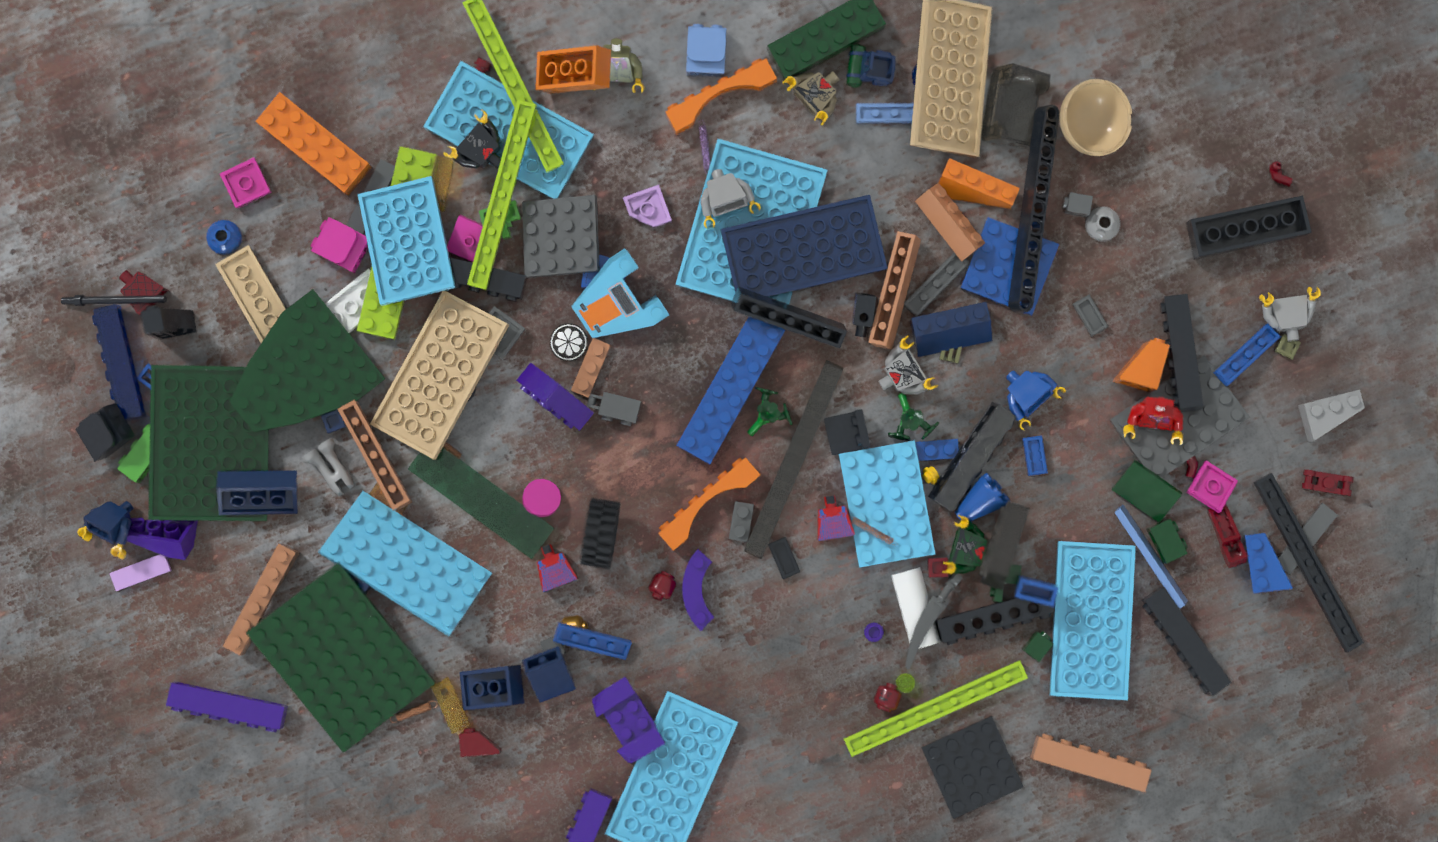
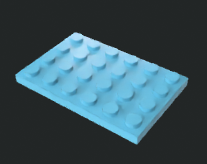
M432 176L358 194L381 306L456 288Z
M915 440L839 454L851 522L853 520L852 517L854 519L858 518L862 522L867 523V525L872 526V528L878 529L877 532H883L894 539L893 542H890L891 544L885 543L884 540L878 539L879 537L873 536L875 534L868 533L870 531L863 530L866 528L855 526L857 524L851 523L855 533L854 541L859 568L934 555L935 549Z

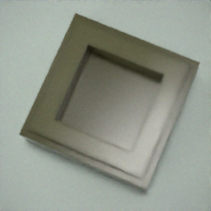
M1282 334L1274 352L1293 360L1301 342L1297 340L1289 342L1287 335Z

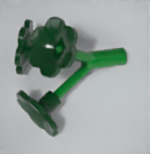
M755 387V389L762 393V403L757 408L759 412L758 420L750 427L747 433L750 436H754L762 425L774 423L776 420L786 419L790 425H793L786 403L783 404V412H780L776 403L768 401L770 395L778 394V392Z
M899 394L898 397L903 409L900 417V426L898 425L896 432H888V437L910 441V436L905 435L904 430L910 428V430L914 431L921 425L925 430L921 438L924 440L938 426L939 422L930 425L924 421L922 411L910 408L906 394Z

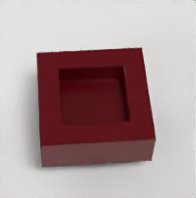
M928 558V577H948L947 573L942 572L948 569L947 564H943V562H948V558Z

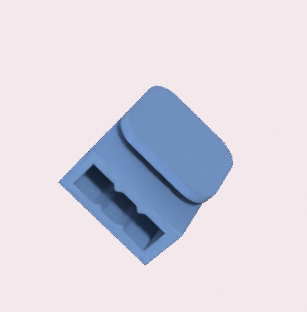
M693 24L688 26L686 76L724 77L726 28H723L722 25L704 27L702 24Z

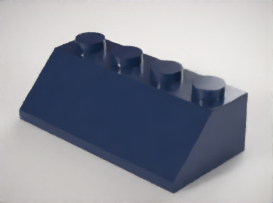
M987 302L918 316L909 320L918 357L941 353L943 350L949 351L952 348L958 349L961 346L963 348L993 341Z
M297 470L218 472L217 498L219 515L298 514Z

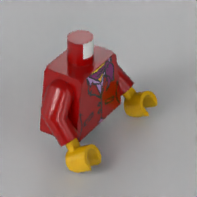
M1146 397L1143 402L1131 408L1127 421L1128 425L1123 427L1124 438L1129 432H1131V439L1135 438L1134 425L1154 429L1174 430L1171 443H1174V439H1180V445H1182L1183 413L1177 407H1174L1173 400L1163 397Z

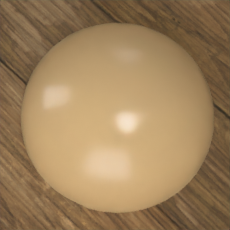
M1101 79L1086 80L1071 89L1063 100L1059 115L1061 131L1067 142L1077 151L1090 156L1108 155L1118 150L1128 139L1132 128V109L1125 93L1114 83Z

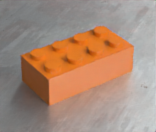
M595 45L537 52L536 90L552 94L609 88L611 49Z

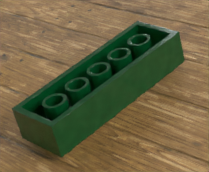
M849 0L767 45V52L782 79L785 80L788 76L794 77L807 72L851 48V45L858 44L884 30L886 23L873 0Z

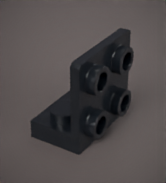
M862 409L824 418L832 455L871 447Z

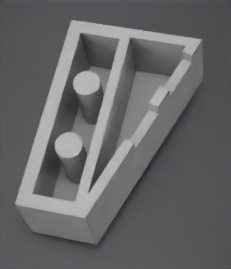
M1360 389L1298 405L1307 441L1317 440L1363 410L1365 407Z

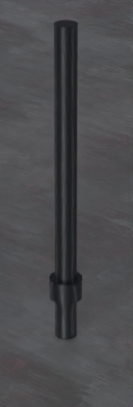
M75 295L74 297L61 298L63 305L74 304L75 306H85V304L167 302L166 295L90 297Z

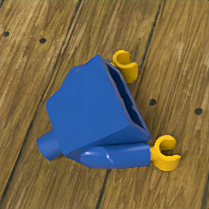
M1013 370L1006 377L1011 383L1007 388L1009 392L1007 396L1009 409L1016 416L1015 419L1019 420L1018 426L1021 430H1024L1022 423L1025 421L1031 426L1030 421L1024 419V416L1029 417L1052 394L1055 398H1061L1057 394L1058 390L1066 393L1065 388L1057 387V383L1045 373L1025 371L1019 376Z

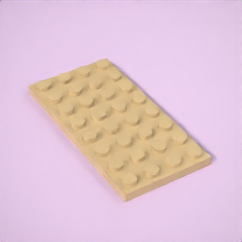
M923 0L910 146L974 158L979 157L992 7L963 0Z
M442 291L370 425L436 460L509 324L446 291Z

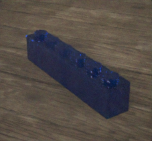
M113 304L93 309L94 315H92V320L98 329L96 337L103 350L101 358L107 367L105 376L111 384V389L109 390L111 399L115 401L126 421L147 417L139 382L136 379V369L121 306Z

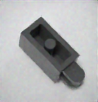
M603 392V396L590 394L587 407L599 410L598 414L602 416V420L613 422V419L621 420L620 424L631 427L632 423H637L642 402ZM596 399L601 400L600 407L595 406Z

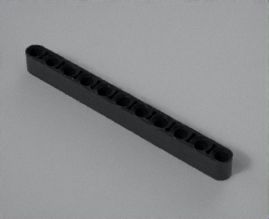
M1055 105L1038 107L1034 114L1008 306L1013 312H1028L1034 304L1060 115L1059 108Z

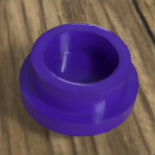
M870 623L864 629L866 639L871 642H877L883 637V628L878 623Z

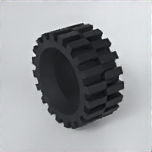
M597 498L590 499L581 548V565L610 569L618 529L620 502Z

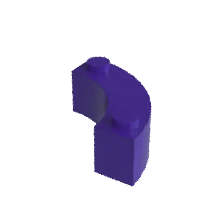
M697 549L686 567L682 592L688 615L696 627L702 631L714 618L708 610L702 595L703 577L712 561Z

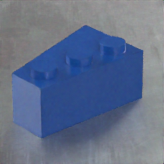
M1266 534L1245 535L1253 593L1293 589Z

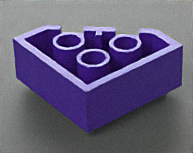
M531 362L516 380L522 385L520 389L559 420L563 417L564 420L562 422L571 429L574 426L580 431L594 414L593 411Z

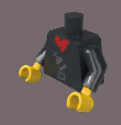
M480 109L483 112V117L478 118L476 114L474 115L479 121L457 148L447 146L451 148L452 153L449 155L444 152V156L453 158L455 162L465 168L477 169L481 167L484 169L490 163L497 169L501 161V157L497 155L501 149L499 146V133L496 126L488 118L487 113Z

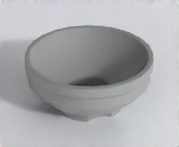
M1098 207L1093 209L1086 218L1085 228L1091 238L1097 241H1108L1117 235L1120 229V219L1113 209ZM1107 217L1110 220L1108 228L1100 226V218Z

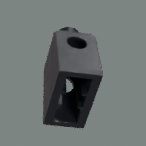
M856 293L852 320V324L856 325L855 336L866 337L867 328L873 326L876 304L875 295ZM866 313V319L860 320V314Z

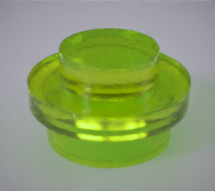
M903 673L897 677L896 686H898L899 691L908 693L914 689L915 679L912 675Z

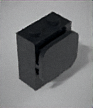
M116 403L104 406L97 412L91 413L75 429L94 462L109 457L135 436Z

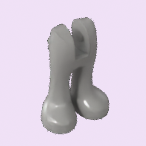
M329 438L317 448L329 461L335 471L334 473L328 468L317 449H313L304 455L302 460L305 463L315 465L333 492L341 496L344 492L337 481L342 479L350 490L354 487V482L334 452V440Z

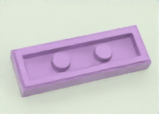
M159 554L111 572L110 576L115 590L119 591L170 572L172 569L168 558Z

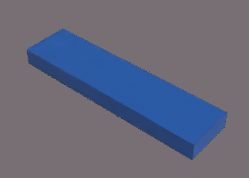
M1268 323L1265 324L1213 373L1227 387L1280 338V335Z
M560 622L553 638L555 643L626 660L632 644L631 640Z

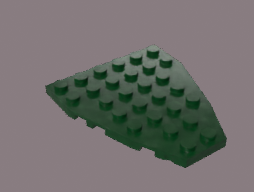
M312 289L281 313L248 362L229 402L255 433L298 424L337 410L353 400H360L383 382L385 378L314 289Z

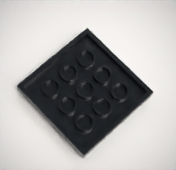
M992 716L921 747L953 819L1024 787Z

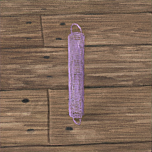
M699 126L703 165L706 172L710 167V162H708L710 154L706 144V126L705 128L702 126L701 131ZM705 135L704 146L702 147V139ZM706 152H707V160H706V163L704 164V158H705V154H706Z

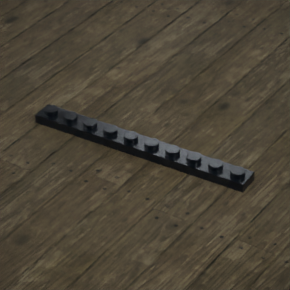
M1269 473L1253 482L1343 650L1350 652L1362 645L1364 642L1275 477L1272 473Z

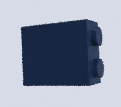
M559 646L522 660L525 673L540 703L576 690L573 676Z

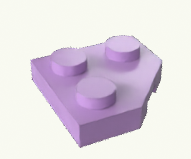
M659 185L623 197L629 216L655 228L672 221Z

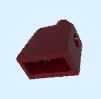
M125 270L119 276V279L126 284L121 289L123 296L165 295L168 291L167 288L139 271L133 276L129 271ZM133 303L130 305L141 316L140 311H145L146 307L154 306L156 303Z

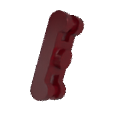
M1304 469L1305 481L1302 483L1301 489L1351 496L1352 490H1350V486L1353 483L1354 477ZM1313 477L1317 478L1316 485L1312 484ZM1338 481L1343 482L1342 489L1337 488Z

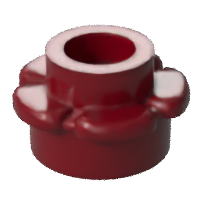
M478 57L476 62L474 61L475 69L482 73L491 71L490 67L492 64L480 57Z

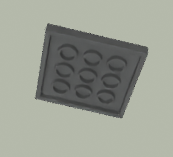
M596 195L522 202L524 273L527 278L600 271Z

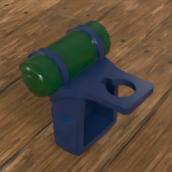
M859 44L851 45L846 85L851 88H858L862 85V81H868L872 85L884 87L891 84L895 73L896 56L882 50L868 52L866 47Z

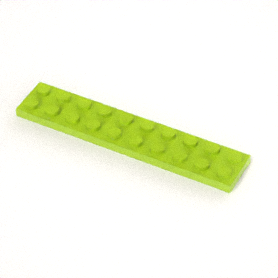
M400 146L391 186L429 176L433 177L438 155ZM372 267L357 331L395 340L404 301L380 305Z

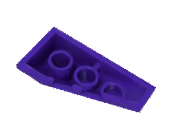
M131 518L132 525L127 537V541L169 558L186 560L194 547L198 520H144L143 518Z

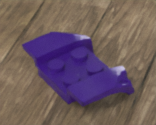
M626 677L607 687L592 699L596 716L599 717L604 714L623 746L617 752L628 763L641 759L665 744L655 722Z

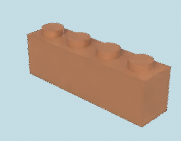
M939 183L928 189L915 201L961 261L968 258L985 244L981 235L976 232L970 221L962 214L957 204L952 201L946 190Z

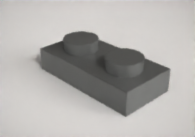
M735 501L729 539L748 542L754 504Z

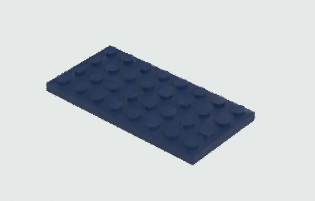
M870 194L721 229L735 293L739 286L758 294L772 297L888 269Z

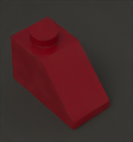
M464 728V732L459 733L460 757L501 753V748L483 732L475 731V728Z

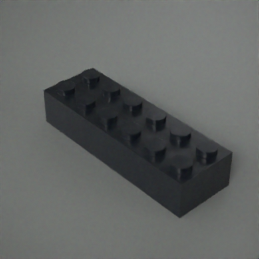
M1303 195L1194 218L1186 222L1194 260L1303 237L1312 233Z

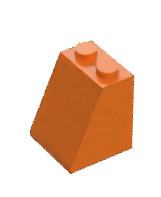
M1158 338L1144 343L1116 375L1113 382L1146 392L1157 390L1170 345L1165 344V340Z

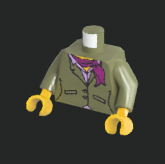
M619 38L612 39L611 45L603 46L604 48L611 49L610 81L633 83L635 80V84L632 86L633 93H636V85L641 87L642 93L645 89L644 84L641 83V79H643L642 63L632 53L631 47L622 46V40Z

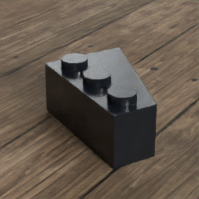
M149 306L146 307L145 311H140L144 333L150 337L162 340L197 333L193 310Z

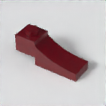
M1225 504L1220 513L1213 509H1208L1207 513L1215 530L1221 553L1228 569L1247 563V553L1242 545L1241 536L1227 505Z

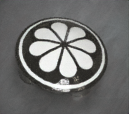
M572 323L558 326L550 337L551 351L557 358L563 361L578 360L586 352L588 346V338L585 331Z

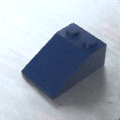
M521 665L460 672L463 711L525 704Z

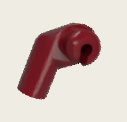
M1273 162L1269 167L1272 180L1289 187L1293 178L1282 174V164L1280 162Z
M1195 456L1186 461L1188 467L1185 477L1195 478L1198 468V461Z

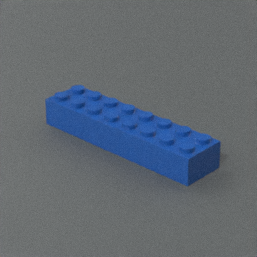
M748 317L677 443V447L711 465L785 333V329Z

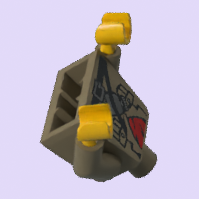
M812 72L804 73L794 77L788 76L782 82L783 84L788 83L790 85L787 91L793 88V94L815 116L814 120L817 118L822 120L820 125L823 126L827 118L834 112L837 102V91L833 86L840 80L834 72H831L826 78L819 72L816 74Z

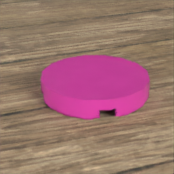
M534 480L524 489L522 496L523 505L530 514L537 515V517L550 516L555 513L560 505V490L549 480Z

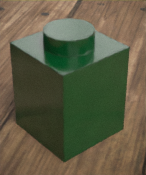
M1035 631L1022 650L1035 661L1040 662L1053 646V643L1050 642L1051 637L1045 632L1039 633Z

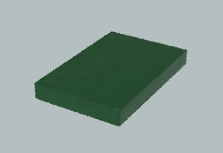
M1136 460L1131 463L1112 487V491L1159 523L1183 493Z

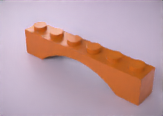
M757 59L751 63L752 66L749 68H740L730 78L725 76L718 80V84L713 87L708 85L701 89V93L697 95L691 94L684 98V102L680 104L674 103L667 107L668 110L665 111V114L675 134L677 135L693 127L702 109L719 95L739 89L761 91L776 83L777 77L767 59Z
M746 457L743 460L738 458L732 464L734 468L729 472L723 471L717 477L719 479L717 483L707 485L703 489L704 494L698 497L696 495L688 502L690 506L686 510L681 508L673 515L675 519L671 523L667 520L659 527L661 531L658 534L673 551L688 539L694 517L708 500L727 490L746 488L760 476V473Z

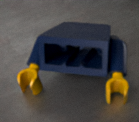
M109 501L100 507L91 509L89 514L83 517L85 527H81L77 531L78 536L82 537L85 541H90L94 534L113 545L117 543V546L111 549V554L114 557L118 555V558L124 559L126 551L123 549V545L126 544L132 525L129 513L133 510V506L128 501H125L120 506Z

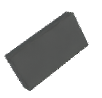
M1090 294L1072 304L1091 337L1108 328Z

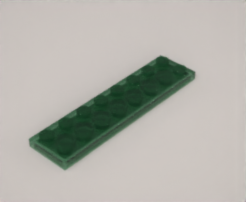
M444 447L441 449L436 460L420 452L408 468L413 474L530 559L534 558L555 529L542 518L530 514L524 505Z

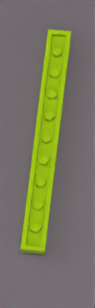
M466 0L462 2L514 108L517 99L533 103L483 0ZM536 109L529 138L546 172L549 173L563 166L564 163Z
M517 99L467 285L487 290L537 107L534 103Z
M1018 660L843 739L851 757L1028 679L1021 661Z

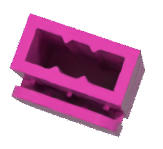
M328 217L327 221L324 220L320 226L321 232L319 236L315 237L312 241L311 251L355 274L368 250L367 238L347 225Z

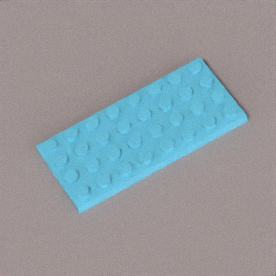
M460 61L423 127L450 143L459 146L479 122L474 115L476 114L478 118L483 117V112L480 110L482 109L487 113L488 118L498 130L500 137L499 146L501 149L497 155L502 158L515 108L502 83ZM533 101L537 105L536 109L564 165L547 173L528 136L517 180L552 199H556L561 195L594 134Z
M364 491L361 492L319 550V554L335 564L340 562L347 572L447 636L452 634L492 575V572Z
M1067 541L1057 542L1055 584L1058 586V592L1054 604L1050 696L1128 700L1136 546Z
M667 691L654 720L665 744L636 761L605 834L622 842H686L738 721Z

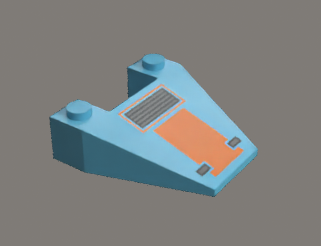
M625 248L607 260L571 306L592 338L654 326L669 316V313L656 295L640 305L624 282V277L638 269L637 264Z

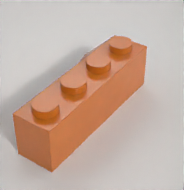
M950 158L938 182L952 200L1010 209L1013 206L1020 189Z

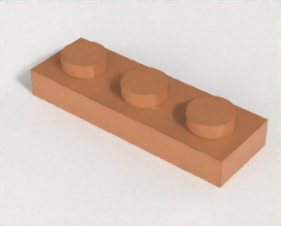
M595 338L592 339L572 386V392L589 398L611 347L610 344Z

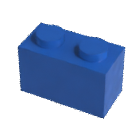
M1019 575L1014 595L1017 598L1054 607L1058 586L1057 584Z

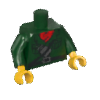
M958 515L961 518V522L959 524L954 523L958 527L948 562H943V564H947L948 569L942 571L943 573L964 574L974 571L977 566H981L983 559L993 562L996 551L986 548L988 540L985 539V535L979 527L961 515Z

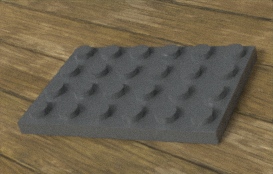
M1205 355L1197 360L1203 408L1201 410L1182 412V445H1180V439H1174V443H1171L1174 430L1134 425L1136 434L1134 439H1131V432L1127 433L1125 438L1123 434V427L1128 425V417L1134 405L1143 402L1146 397H1163L1173 400L1175 388H1171L1170 379L1158 386L1157 390L1148 393L1110 419L1111 424L1140 464L1161 478L1250 418L1228 386L1226 387L1213 373L1215 369Z

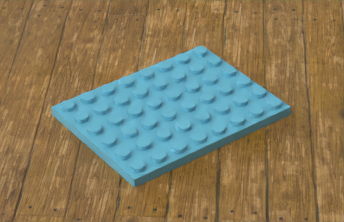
M717 139L703 191L708 188L707 181L713 179L712 172L721 169L724 175L732 173L735 178H740L749 184L755 197L754 201L760 204L761 209L759 211L756 205H752L751 209L754 214L748 211V206L713 217L712 214L711 218L715 220V227H713L712 220H707V228H705L704 221L706 218L703 216L700 198L675 285L732 301L735 289L721 229L817 207L827 169ZM792 292L770 298L789 304Z

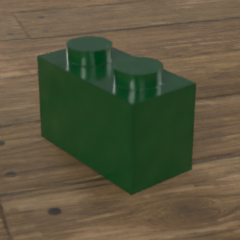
M1165 519L1146 529L1164 564L1188 554L1186 551L1188 548L1183 538L1180 539L1177 533L1179 528L1175 521Z

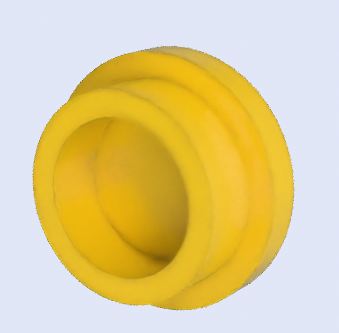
M932 466L923 469V479L928 484L935 485L937 480L940 479L936 469Z

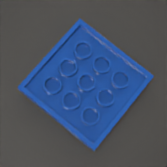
M987 217L981 232V237L985 244L973 253L960 289L1009 307L1008 301L1018 228ZM1044 238L1042 239L1034 304L1030 311L1022 313L1030 316L1033 315L1059 244Z

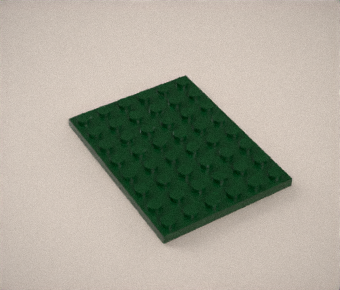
M151 365L148 520L267 521V514L219 515L218 472L268 471L269 429L254 433L229 402L246 367Z
M340 562L336 563L246 632L252 642L343 753L436 682Z

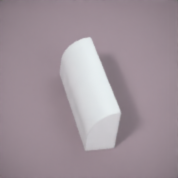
M921 567L891 575L909 643L915 626L929 602ZM936 621L927 632L919 648L941 642Z

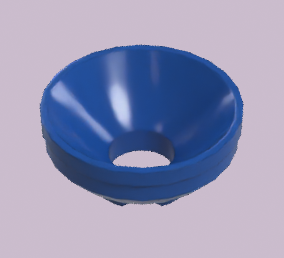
M220 220L214 222L209 227L206 239L209 247L214 252L227 255L239 248L242 242V234L239 227L233 222ZM221 230L227 233V238L224 241H218L216 237L217 233Z

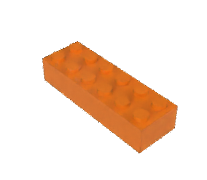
M281 92L277 94L255 121L347 196L350 195L372 168L367 161Z

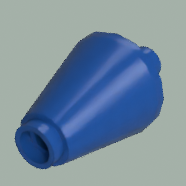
M985 473L962 500L955 514L957 517L958 515L964 516L971 522L1005 507L1011 501L1005 493L1002 494L1000 491L1002 489L1001 485L995 479L993 480L988 473Z

